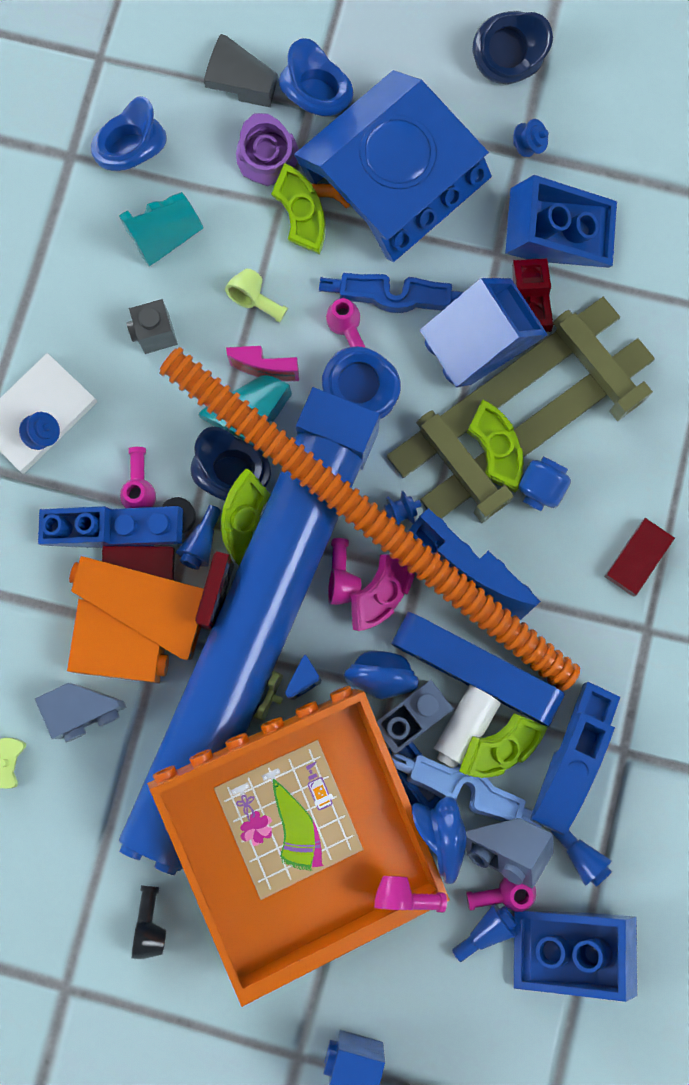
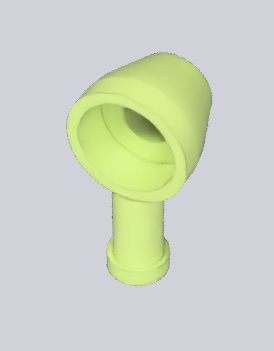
M246 268L228 282L225 292L235 303L245 308H253L255 306L274 317L275 321L279 323L282 321L288 308L284 305L282 307L260 294L263 280L256 271Z

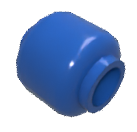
M544 456L541 461L532 460L527 466L518 487L519 491L526 495L523 502L539 511H542L544 506L550 508L558 507L571 484L570 477L566 475L568 469Z

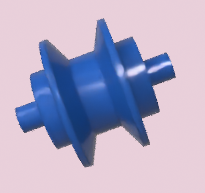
M532 119L527 124L520 123L515 127L513 144L518 153L523 157H530L534 153L540 154L547 148L549 132L540 120Z
M36 412L22 420L19 434L27 447L41 450L53 445L58 440L60 428L57 420L51 414Z
M401 491V497L397 501H393L389 496L386 497L387 504L384 505V509L387 512L386 516L388 518L394 517L396 519L395 524L397 525L406 519L412 524L415 523L414 517L418 515L416 508L422 507L420 500L414 502L412 497H407L404 491Z

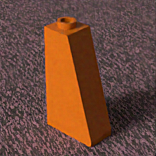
M83 556L80 557L79 563H74L69 577V582L73 583L71 589L73 593L180 659H193L201 627L196 624L195 618L203 594V588Z

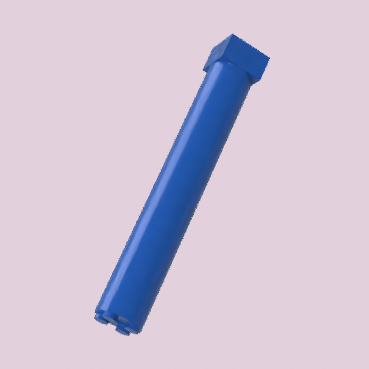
M313 387L296 425L298 435L294 443L298 446L303 444L305 452H313L315 460H323L322 465L325 468L330 466L334 475L339 473L342 476L340 480L343 482L348 480L351 483L350 488H352L360 469H364L379 434L380 414ZM281 471L119 838V841L122 843L120 848L122 854L136 860H141V857L145 856L156 861L154 865L156 869L170 875H176V872L181 871L183 867L147 783L154 780L153 774L173 765L177 770L190 764L189 758L207 749H211L212 753L227 747L225 742L228 739L242 733H247L340 517L336 515L337 510L334 507L332 509L327 507L328 503L325 500L322 502L318 500L319 495L316 493L311 495L308 492L310 488L307 486L301 487L299 485L300 480L297 478L292 480L290 478L291 473L288 471L285 473Z

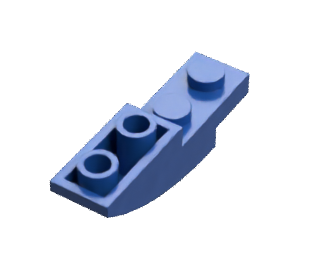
M105 506L40 509L38 544L86 548L182 544L183 509L179 506L110 509Z
M429 508L418 517L409 529V531L414 533L413 538L415 540L417 538L423 540L422 545L424 547L429 545L432 548L431 552L433 554L438 552L441 556L440 560H448L450 568L454 566L458 568L459 575L464 573L467 576L468 582L473 580L476 583L475 588H483L485 590L484 595L490 594L493 596V602L499 601L502 604V609L508 608L511 611V616L516 615L521 620L541 602L528 586L522 584L506 568L501 560L497 559L489 550L479 558L472 551L471 547L452 532L444 520L436 516Z
M590 682L582 685L560 749L555 751L552 756L530 818L531 821L561 835L567 834L586 799L615 729V727L611 726L620 696Z

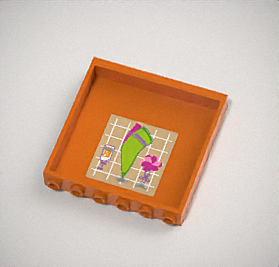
M350 686L340 688L330 694L331 700L317 705L316 701L307 703L295 710L296 716L283 721L282 717L269 720L260 726L262 731L249 737L247 733L234 736L225 742L227 747L212 753L211 749L201 751L189 758L190 764L177 770L174 765L166 767L153 774L154 780L147 783L241 1007L430 911L374 908L376 892L383 876L407 877L412 893L437 894L441 892L446 894L447 902L450 901L431 852L415 827L412 806L366 694L362 690L356 688L352 690Z

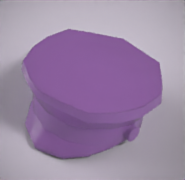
M254 113L243 123L236 150L237 164L244 177L262 185L270 186L276 183L284 163L295 168L297 159L294 154L299 148L293 134H290L278 119L269 114Z

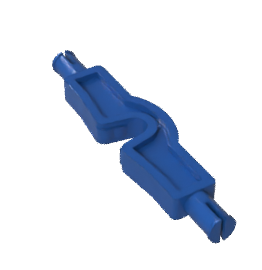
M343 273L342 279L320 277L319 292L340 293V299L345 298L353 302L373 303L379 309L391 313H404L415 308L442 311L464 293L452 291V284L432 282L408 277L404 280L402 293L395 296L390 293V278L385 274Z

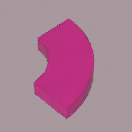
M390 553L380 555L379 567L373 580L363 590L351 594L353 630H366L388 619L394 613V609L404 594L407 595L411 588L415 572L409 573L408 566L399 565V559H392Z

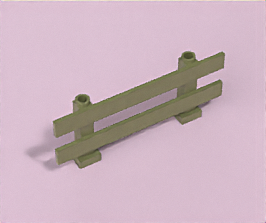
M604 296L578 315L576 312L572 314L570 310L563 312L553 322L557 328L553 334L441 416L438 413L435 414L433 410L424 414L416 422L420 431L387 455L388 460L402 478H405L436 454L441 457L452 471L453 475L420 499L426 509L429 508L436 516L442 519L472 497L477 503L473 513L483 523L509 504L514 497L506 485L498 490L485 474L487 466L485 452L473 459L458 440L460 436L467 432L482 399L497 409L573 353L590 373L514 429L524 458L607 395L614 402L609 412L618 422L644 403L653 393L645 381L636 386L630 379L655 360L639 338L613 357L596 338L598 334L620 319L619 314Z

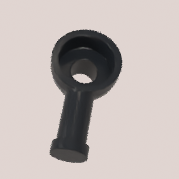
M141 885L140 891H142L131 959H147L163 954L166 930L152 923L159 887Z

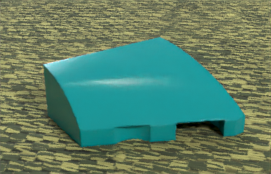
M182 192L172 195L164 201H155L147 204L146 211L138 216L133 217L129 211L119 215L125 230L134 240L142 258L149 267L203 229L198 215Z
M269 375L259 376L232 392L233 394L238 392L240 394L239 399L243 402L248 400L250 408H258L260 416L264 414L268 416V422H274L292 395L289 384ZM208 407L202 409L198 414L200 418L213 426L220 427L237 436L235 434L236 429L232 426L228 429L225 426L227 422L223 419L218 421L216 419L217 414L214 412L209 414L207 412ZM240 434L239 436H237L238 438L242 439L243 441H244V439L246 438V437H244L242 434Z

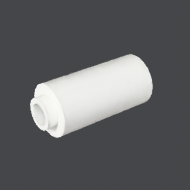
M469 685L433 748L439 752L436 759L451 768L457 767L458 764L461 765L472 736L483 737L501 702L484 691Z

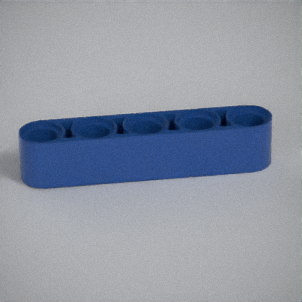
M407 612L391 642L399 650L467 686L472 685L501 702V704L547 727H550L565 696V693L556 687L411 612Z

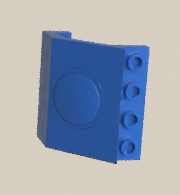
M392 70L294 154L308 181L317 184L322 178H325L364 219L386 259L392 262L400 258L492 177L484 158L489 153L487 149L422 79Z

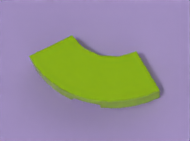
M284 163L271 195L282 203L289 213L291 227L288 240L320 255L326 230L325 215L321 201L307 178L292 166Z
M482 399L467 430V434L476 439L485 452L487 464L485 474L488 478L499 486L503 487L506 485L510 491L516 493L523 474L522 448L513 430L514 427L507 417L495 406Z
M247 468L231 487L225 500L221 517V532L224 545L230 557L238 566H240L257 528L263 506L271 496L262 483Z
M513 713L507 725L497 734L485 738L472 736L459 772L479 778L495 777L504 774L505 770L518 762L523 763L535 751L548 727Z

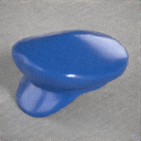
M301 38L291 45L288 51V65L279 77V86L282 92L300 108L315 115L335 116L345 111L351 105L354 93L349 78L337 65L328 59L324 51L313 40Z
M143 96L134 98L120 115L109 120L96 133L91 143V153L100 167L110 171L131 169L154 157L164 148L167 141L166 131L154 119L151 102Z
M355 346L338 351L329 360L322 375V389L334 396L379 413L380 419H382L392 411L393 406H395L399 399L401 381L396 368L386 358L369 348Z
M365 652L344 672V679L351 687L362 690L365 694L377 699L413 692L419 685V679L414 675V671L411 670L408 660L399 654L391 652Z
M451 796L440 799L433 809L421 803H413L412 816L415 827L427 846L436 854L439 872L443 876L444 883L453 884L459 875L467 843L466 830L460 815L459 806Z

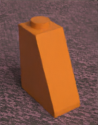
M78 599L67 671L160 684L161 676L165 677L167 675L169 666V655H164L165 649L90 602Z

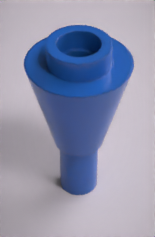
M208 506L201 524L197 525L177 549L176 553L181 557L180 562L183 565L195 570H199L201 566H209L214 536L213 529L222 512L218 507Z
M569 830L566 835L551 831L567 849L566 852L585 886L592 882L597 887L612 873L607 867L612 860L582 840H578Z
M493 904L470 933V936L452 949L455 957L459 962H462L478 949L482 950L516 937L514 928L518 925L517 921L507 907L499 908Z

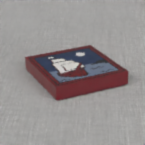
M218 551L213 555L195 618L196 624L208 631L212 630L223 605L234 568L230 555Z

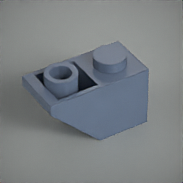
M429 680L380 718L377 724L385 743L396 755L451 712L453 707L433 681Z
M66 683L35 698L51 738H64L65 742H70L85 735L86 731L84 728L95 722H98L99 726H103L118 719V711L127 708L122 700L73 683Z
M521 818L469 830L466 833L467 856L475 864L483 868L489 866L502 873L508 881L517 885L522 883L532 889L554 853L553 834Z

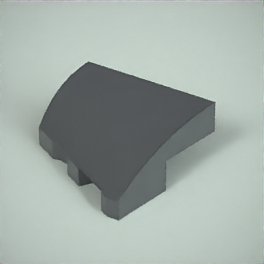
M220 34L205 73V88L238 94V100L241 102L271 108L278 74L228 36Z

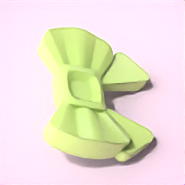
M273 671L272 677L268 682V693L263 704L259 706L258 711L255 713V718L262 721L265 720L272 701L281 705L283 698L275 694L282 681V674Z
M16 738L0 739V788L10 789L18 786L14 770L17 757L26 748V743Z

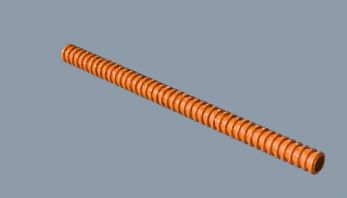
M175 348L160 367L159 374L161 376L168 375L170 377L169 382L172 384L178 383L180 391H188L190 399L197 398L199 406L204 404L208 407L207 412L209 414L214 412L217 414L216 419L218 421L223 419L227 422L225 426L228 429L231 426L236 429L235 434L237 436L242 434L246 437L244 441L247 444L251 441L254 444L253 449L256 451L261 449L264 452L263 457H271L273 465L280 464L282 472H290L292 480L297 478L301 481L299 483L301 487L307 486L310 488L308 492L311 495L314 493L319 495L318 500L320 502L325 500L328 503L327 507L329 509L334 507L337 510L336 515H344L346 523H354L355 530H363L365 538L369 536L373 538L372 543L374 545L380 544L383 552L389 551L392 559L398 558L399 565H407L409 573H417L416 578L419 581L424 579L426 581L425 585L428 588L433 586L435 588L434 592L437 595L443 594V600L446 602L451 600L453 608H461L460 612L462 615H469V620L472 623L478 622V627L481 630L487 629V635L490 637L495 635L496 642L504 643L506 650H513L512 653L515 657L521 656V661L524 664L530 663V669L533 671L539 670V676L542 678L547 677V682L550 685L556 684L555 687L563 692L576 682L581 669L578 664H572L571 659L563 657V653L560 650L554 651L555 647L553 644H546V639L543 636L537 637V632L534 629L528 630L529 626L525 622L519 623V617L516 615L511 616V611L508 608L502 609V604L499 601L494 603L493 596L490 594L485 596L483 588H475L476 583L473 580L468 582L467 576L464 573L458 574V568L455 566L450 568L448 560H440L441 556L438 552L433 554L431 552L432 548L429 545L425 547L422 545L423 540L420 538L415 540L413 532H405L403 524H395L396 519L394 517L388 518L386 516L387 512L384 509L379 511L377 509L378 504L375 502L370 504L368 496H360L358 488H350L351 483L348 480L345 482L340 480L342 476L339 473L334 475L330 466L325 468L322 465L323 460H315L313 452H305L303 444L299 446L295 444L296 439L294 437L289 439L285 436L287 432L284 429L280 432L276 428L277 424L275 422L270 424L267 421L268 416L265 414L260 416L258 408H250L248 400L244 402L240 400L238 392L235 394L230 392L231 387L229 385L224 387L220 384L222 380L219 377L214 379L211 376L212 372L210 370L205 372L202 369L203 364L200 362L195 364L192 361L193 356L191 355L185 356L183 348Z

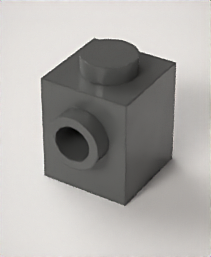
M163 299L129 308L132 321L126 323L132 342L138 341L145 354L178 345L170 315Z

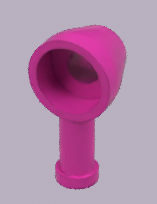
M341 298L336 300L327 310L326 320L328 327L336 334L345 335L350 347H365L357 330L360 324L359 309L348 299ZM341 308L349 311L346 315H339L337 313Z
M130 447L128 448L130 454V480L121 488V503L125 508L153 507L156 501V492L154 487L145 480L144 476L146 448ZM133 488L141 489V494L138 498H130V491Z
M334 538L331 540L333 552L332 570L328 585V602L331 605H342L351 602V594L360 591L362 583L360 577L346 571L349 540Z
M383 876L376 892L374 908L436 910L437 912L444 913L447 908V897L445 893L441 892L437 894L412 893L407 877Z
M504 877L500 882L499 888L473 893L472 891L466 892L469 911H472L478 907L503 903L505 907L512 911H526L536 900V887L534 886L532 889L522 883L517 885ZM519 889L526 890V897L522 901L514 899V894Z

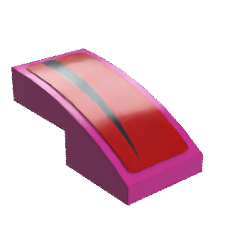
M262 346L226 347L230 365L242 372L257 377L269 375L281 381H299L297 357L264 359Z

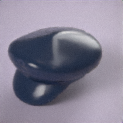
M508 11L488 18L478 28L473 40L472 52L478 70L488 80L498 84H513L532 76L540 69L552 47V28L549 21L543 15L536 12Z
M212 426L204 429L196 439L194 446L195 456L191 462L190 472L193 481L198 487L210 495L225 501L234 482L246 468L266 488L271 478V466L268 458L262 456L263 452L260 449L256 451L253 449L254 445L247 444L242 439L236 438L220 427Z

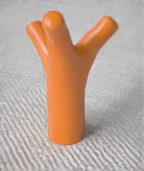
M312 184L319 198H333L339 201L346 209L350 207V204L331 184Z

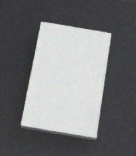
M46 353L0 398V453L22 474H25L53 445L41 450L27 447L19 434L22 420L36 412L51 414L59 424V440L98 401L55 359Z

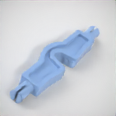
M392 752L391 754L396 769L408 774V782L424 788L440 798L451 796L456 800L461 787L467 785L471 791L469 803L471 812L502 822L521 818L539 828L542 827V825L530 820L533 811L525 808L526 801L494 787L488 778L465 775L459 772L460 767L449 768L421 755L412 760L398 753L395 755Z

